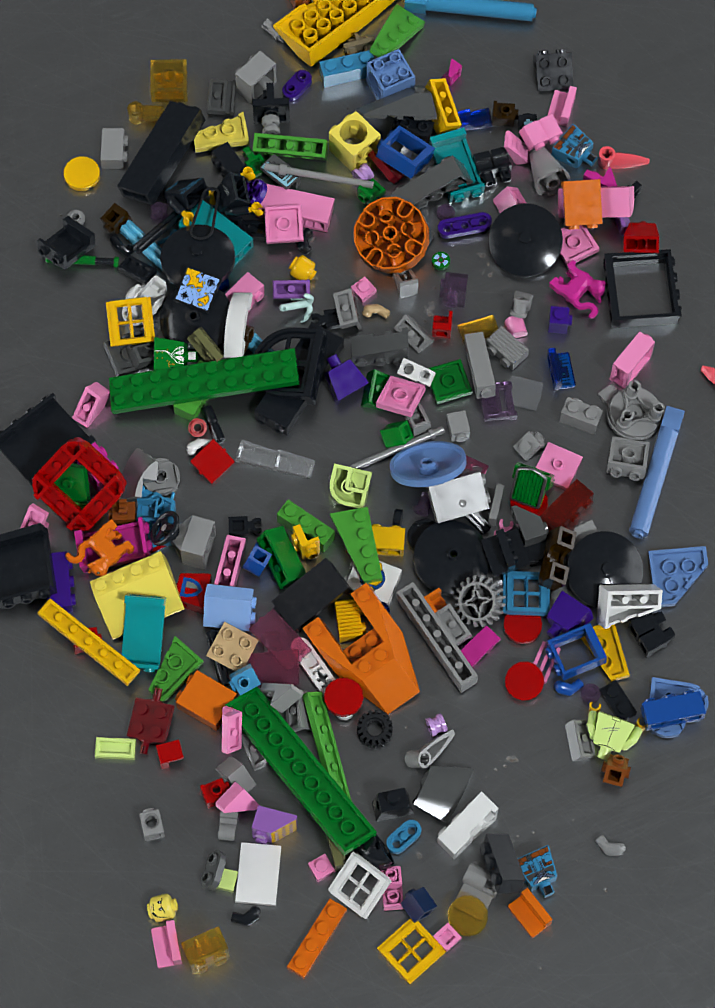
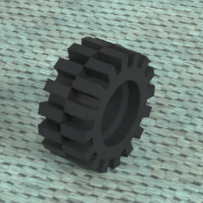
M370 710L368 714L364 713L362 718H359L357 735L359 740H362L363 745L367 744L369 748H372V746L378 748L380 745L381 747L385 746V743L390 741L393 731L392 721L389 720L390 717L388 715H384L385 712L381 711V713H378V710H375V712ZM379 723L383 729L381 734L377 736L370 735L367 731L369 724Z

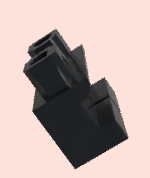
M504 147L492 149L490 152L488 150L473 154V160L480 179L486 187L493 186L495 184L494 178L500 177L503 183L511 181L512 164Z
M662 611L654 614L649 613L629 622L628 628L646 658L652 656L659 649L666 648L668 642L675 638V633L671 627L662 631L659 626L666 622Z

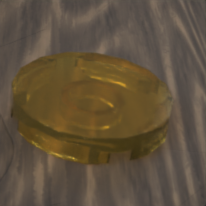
M464 895L457 898L450 905L448 921L458 934L473 936L480 933L486 927L488 910L485 903L479 898L472 895Z

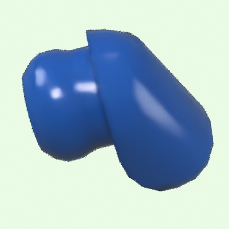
M579 678L571 684L561 680L554 683L556 692L566 696H571L584 687L583 682Z

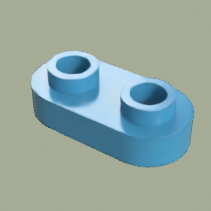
M415 820L404 822L387 838L386 847L388 851L392 854L404 852L420 837V824ZM413 829L415 833L409 834L407 831ZM394 842H399L400 846L394 847L392 844Z

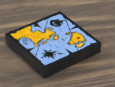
M187 265L173 300L209 314L222 278Z

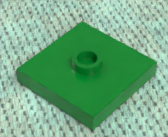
M461 359L428 368L436 373L430 386L436 404L473 394Z
M72 463L54 483L73 501L88 503L91 498L87 469L83 465Z

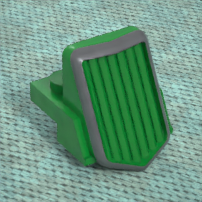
M518 462L515 464L512 478H514L509 498L522 505L539 509L546 490H550L554 485V475Z

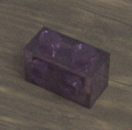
M446 272L445 279L441 278L439 298H443L442 305L449 308H464L468 281L467 274Z

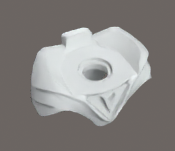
M155 275L146 285L136 284L131 287L126 293L125 299L151 297L152 313L154 315L163 304V300L167 295L166 282ZM141 305L131 306L132 320L143 319ZM127 307L122 309V316L125 321L129 320ZM143 322L133 323V326L143 325Z

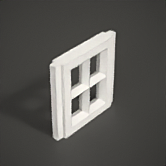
M353 851L328 890L359 916L367 919L392 881L379 869ZM358 864L366 870L360 882L351 877ZM369 874H372L379 880L372 891L363 886ZM348 879L357 885L350 897L341 891ZM360 888L369 895L362 906L353 900Z

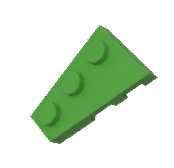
M174 636L162 665L148 689L149 692L153 695L155 688L163 689L160 701L165 703L187 681L188 677L195 673L204 661Z

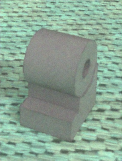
M220 811L218 840L235 841L239 812L223 813Z

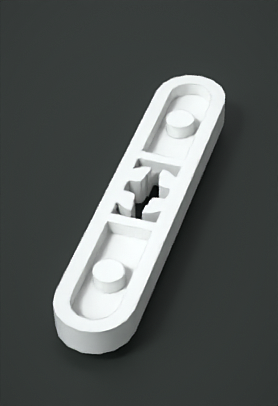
M296 638L291 644V652L319 692L322 691L324 697L326 685L323 681L318 682L319 675L317 671L323 677L327 676V685L336 679L309 641L305 638ZM353 715L347 717H336L340 720H349L353 717Z

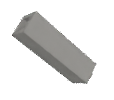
M483 332L464 334V346L476 398L495 396L496 384Z

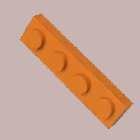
M332 899L328 900L287 965V969L302 978L306 977L345 915L347 908Z

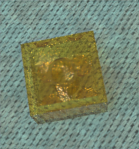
M187 59L151 60L150 92L152 102H188Z
M219 926L181 942L184 956L192 974L196 972L197 974L204 973L208 970V967L214 964L216 966L222 965L230 958L228 946Z

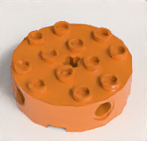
M382 197L369 203L359 215L354 226V243L360 256L373 269L384 273H402L414 267L424 257L429 245V227L420 210L411 202L399 197ZM393 232V233H394L393 238H389V237L391 236L390 233Z

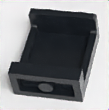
M69 216L63 219V228L49 239L44 241L39 238L37 240L38 253L63 270H66L95 247V233Z

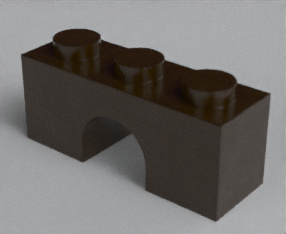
M562 526L549 531L538 585L553 591L566 586L569 567L564 566L563 562L566 555L574 548L577 532Z

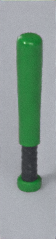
M84 255L73 264L94 266L102 264L112 265L117 268L119 266V257L97 258L96 256ZM45 257L47 263H52V261Z

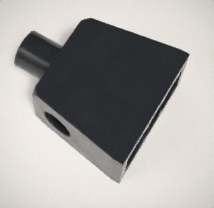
M405 788L378 793L372 801L376 822L413 814L410 797Z

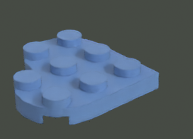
M652 677L649 698H656L657 700L669 694L677 696L682 695L685 691L694 690V692H701L705 711H707L709 706L708 696L700 689V686L687 682ZM686 723L649 731L662 738L678 737L684 730Z

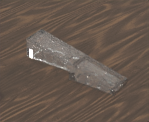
M241 440L234 460L238 463L306 479L311 478L315 460L281 449L275 451L245 440Z

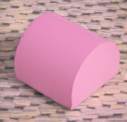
M510 316L505 320L506 330L515 338L527 336L528 333L523 318Z

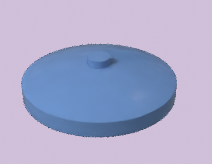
M429 441L415 444L401 450L392 458L390 462L391 476L396 482L409 487H430L443 484L456 478L464 471L467 464L465 451L460 446L445 441Z

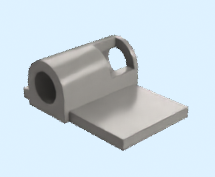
M475 860L474 863H470L462 880L464 884L452 907L482 921L492 899L496 898L497 892L495 886L491 883V875L489 870L486 869V865Z

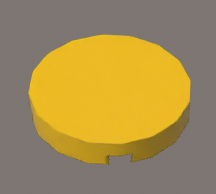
M79 156L71 159L66 164L63 175L65 182L71 189L87 191L89 188L96 186L100 180V169L93 159Z

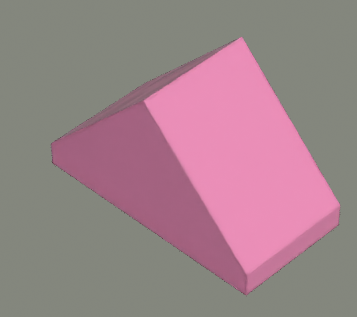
M236 782L215 804L223 813L257 810L259 805Z

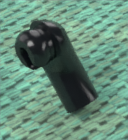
M305 228L303 231L304 242H297L299 251L304 254H308L312 250L308 239L313 232L309 228Z
M252 906L244 914L233 912L231 922L249 926L259 919L261 910L257 906Z

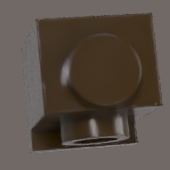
M494 101L492 126L514 127V120H518L519 109H515V104L497 103V101Z
M116 203L100 218L104 224V230L109 234L114 232L117 235L122 225L126 224L128 220L133 221L129 213Z

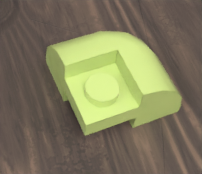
M334 464L330 479L332 497L338 503L354 508L365 507L372 472Z

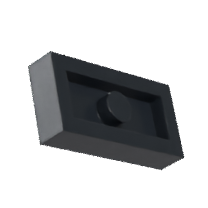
M617 680L599 689V693L614 716L628 720L637 714L636 709Z

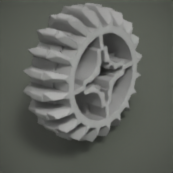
M473 575V579L467 577L466 582L460 583L462 588L456 589L459 595L454 596V599L458 600V603H454V606H459L460 608L456 613H462L463 615L460 619H467L468 625L473 623L474 627L479 625L486 627V624L492 625L493 620H499L497 614H503V610L500 607H505L506 604L502 603L501 600L505 599L506 596H500L503 588L497 589L499 583L494 582L492 584V577L486 580V575H481L480 578L478 575ZM481 586L487 588L492 596H487L484 593V589H481ZM474 587L472 598L467 600L469 591ZM477 599H487V601H483L482 603H473V601H477ZM493 602L490 612L486 615L487 605ZM468 606L474 607L476 613H478V616L474 615L469 610Z

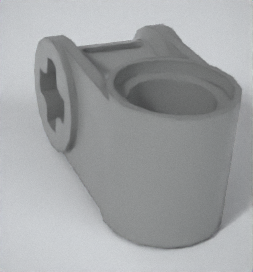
M515 291L510 315L517 318H526L528 311H530L533 294Z

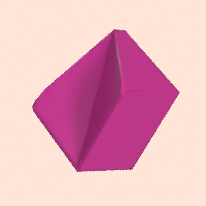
M451 59L450 68L440 79L446 78L448 86H451L461 76L462 65Z

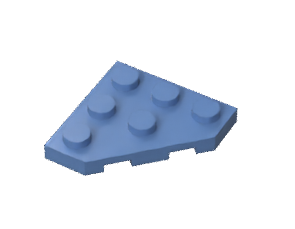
M706 546L648 551L651 582L663 590L661 607L675 606L708 567Z

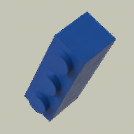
M694 690L685 691L682 695L677 696L669 694L657 700L656 698H649L642 703L640 708L646 731L702 720L706 715L701 692H694Z

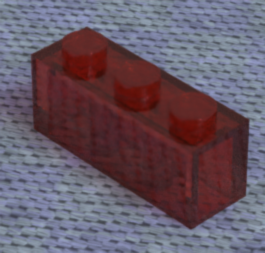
M576 479L540 515L542 522H546L549 531L559 526L568 529L567 526L571 522L575 523L584 509L588 510L592 506L594 493Z

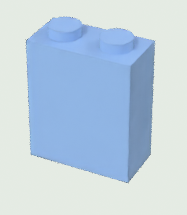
M207 584L204 596L203 626L221 628L223 623L226 622L241 631H250L251 624H255L256 612H253V609H256L257 597H253L254 589Z

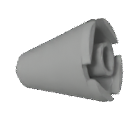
M545 147L538 151H535V149L531 150L529 158L536 192L540 196L542 194H546L547 197L557 195L558 188H562L561 182L570 181L569 173Z

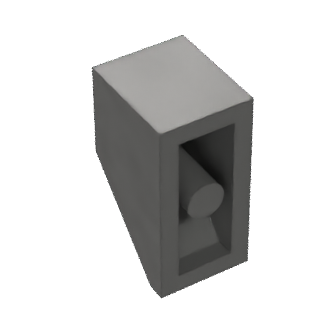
M516 505L512 506L511 516L516 528L519 530L524 547L546 541L547 533H549L546 522H542L541 517Z

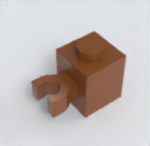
M119 499V502H116L112 509L108 511L109 520L112 519L117 526L136 522V503L127 502V499Z

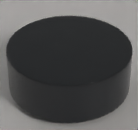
M395 509L392 526L397 525L401 527L403 510Z

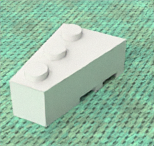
M654 584L599 585L596 623L607 629L616 623H624L627 619L660 610L663 590Z
M481 791L461 813H458L452 819V823L448 827L445 826L439 831L437 843L455 859L497 819L499 808Z

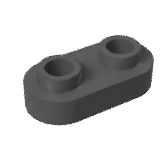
M214 850L208 855L207 864L201 877L203 888L213 891L219 886L227 860L225 853Z

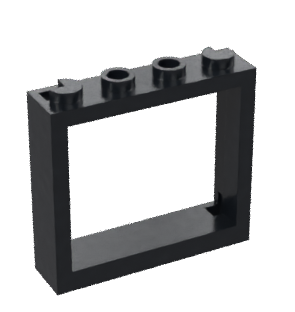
M671 249L659 250V253L620 252L604 254L603 268L607 284L606 292L611 328L678 324L679 317H682V307L678 306L680 292L679 289H676L675 285L678 282L677 272L673 270L675 259L671 255ZM664 263L670 313L620 316L613 266Z

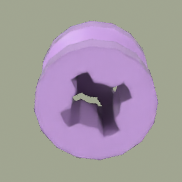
M366 163L361 164L360 168L352 170L353 178L362 180L374 178L371 168Z
M441 713L436 714L434 718L425 719L432 737L437 736L439 732L445 733L448 731Z

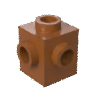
M609 754L608 761H603L601 772H604L603 782L622 787L624 778H629L631 767H628L629 759L622 755Z

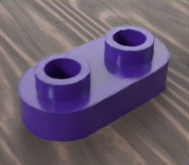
M306 70L297 71L283 86V97L289 98V101L297 100L310 87L312 83L311 74Z

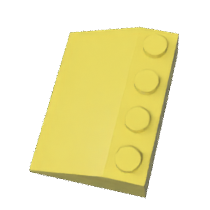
M161 551L90 581L94 597L113 640L123 636L126 609L124 601L126 594L166 597L164 618L185 609L168 560Z

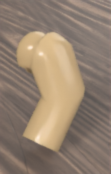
M368 304L363 307L362 315L369 318L372 316V313H376L387 319L391 311L379 304Z

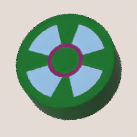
M437 252L432 256V266L434 269L444 271L449 267L450 257L447 253Z

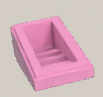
M506 131L504 148L516 165L528 164L530 162V151L526 144L512 132Z

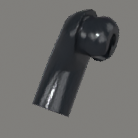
M117 235L110 237L112 245L125 257L134 254L132 245L125 246Z

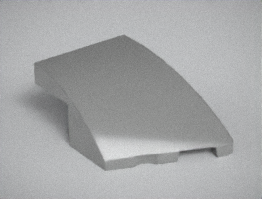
M136 448L123 470L122 475L127 484L123 495L119 499H127L128 501L142 498L143 482L157 481L158 461L153 459L151 455L144 453L141 448Z

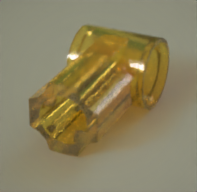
M137 101L131 102L127 107L129 121L136 125L142 122H157L164 112V106L142 105V103Z

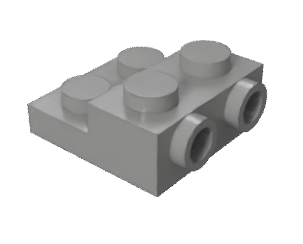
M612 436L606 473L611 474L615 478L625 476L633 481L644 480L650 443Z

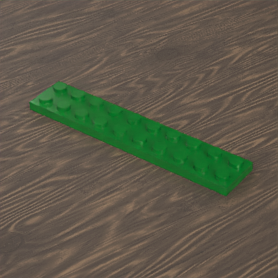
M295 348L223 359L218 362H204L109 378L111 411L113 414L299 385Z
M258 687L225 704V706L242 712V731L344 856L367 842L371 837L376 836L377 831L279 712L270 705V701Z

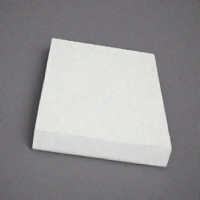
M241 842L235 903L276 906L281 846Z

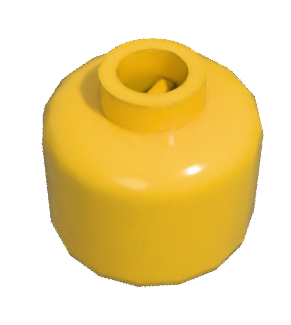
M304 255L296 256L288 268L290 269V275L297 280L309 279L311 281L317 272L314 270L315 262Z

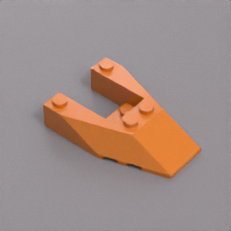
M365 583L352 592L351 596L374 627L371 631L343 650L321 618L317 617L303 627V630L338 678L353 679L363 690V696L389 715L420 693V689L403 632L371 586Z

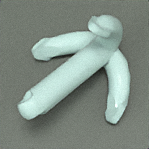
M305 293L303 295L305 298L291 299L297 302L281 304L279 310L283 312L306 308V313L300 321L303 323L312 314L314 297L311 294Z

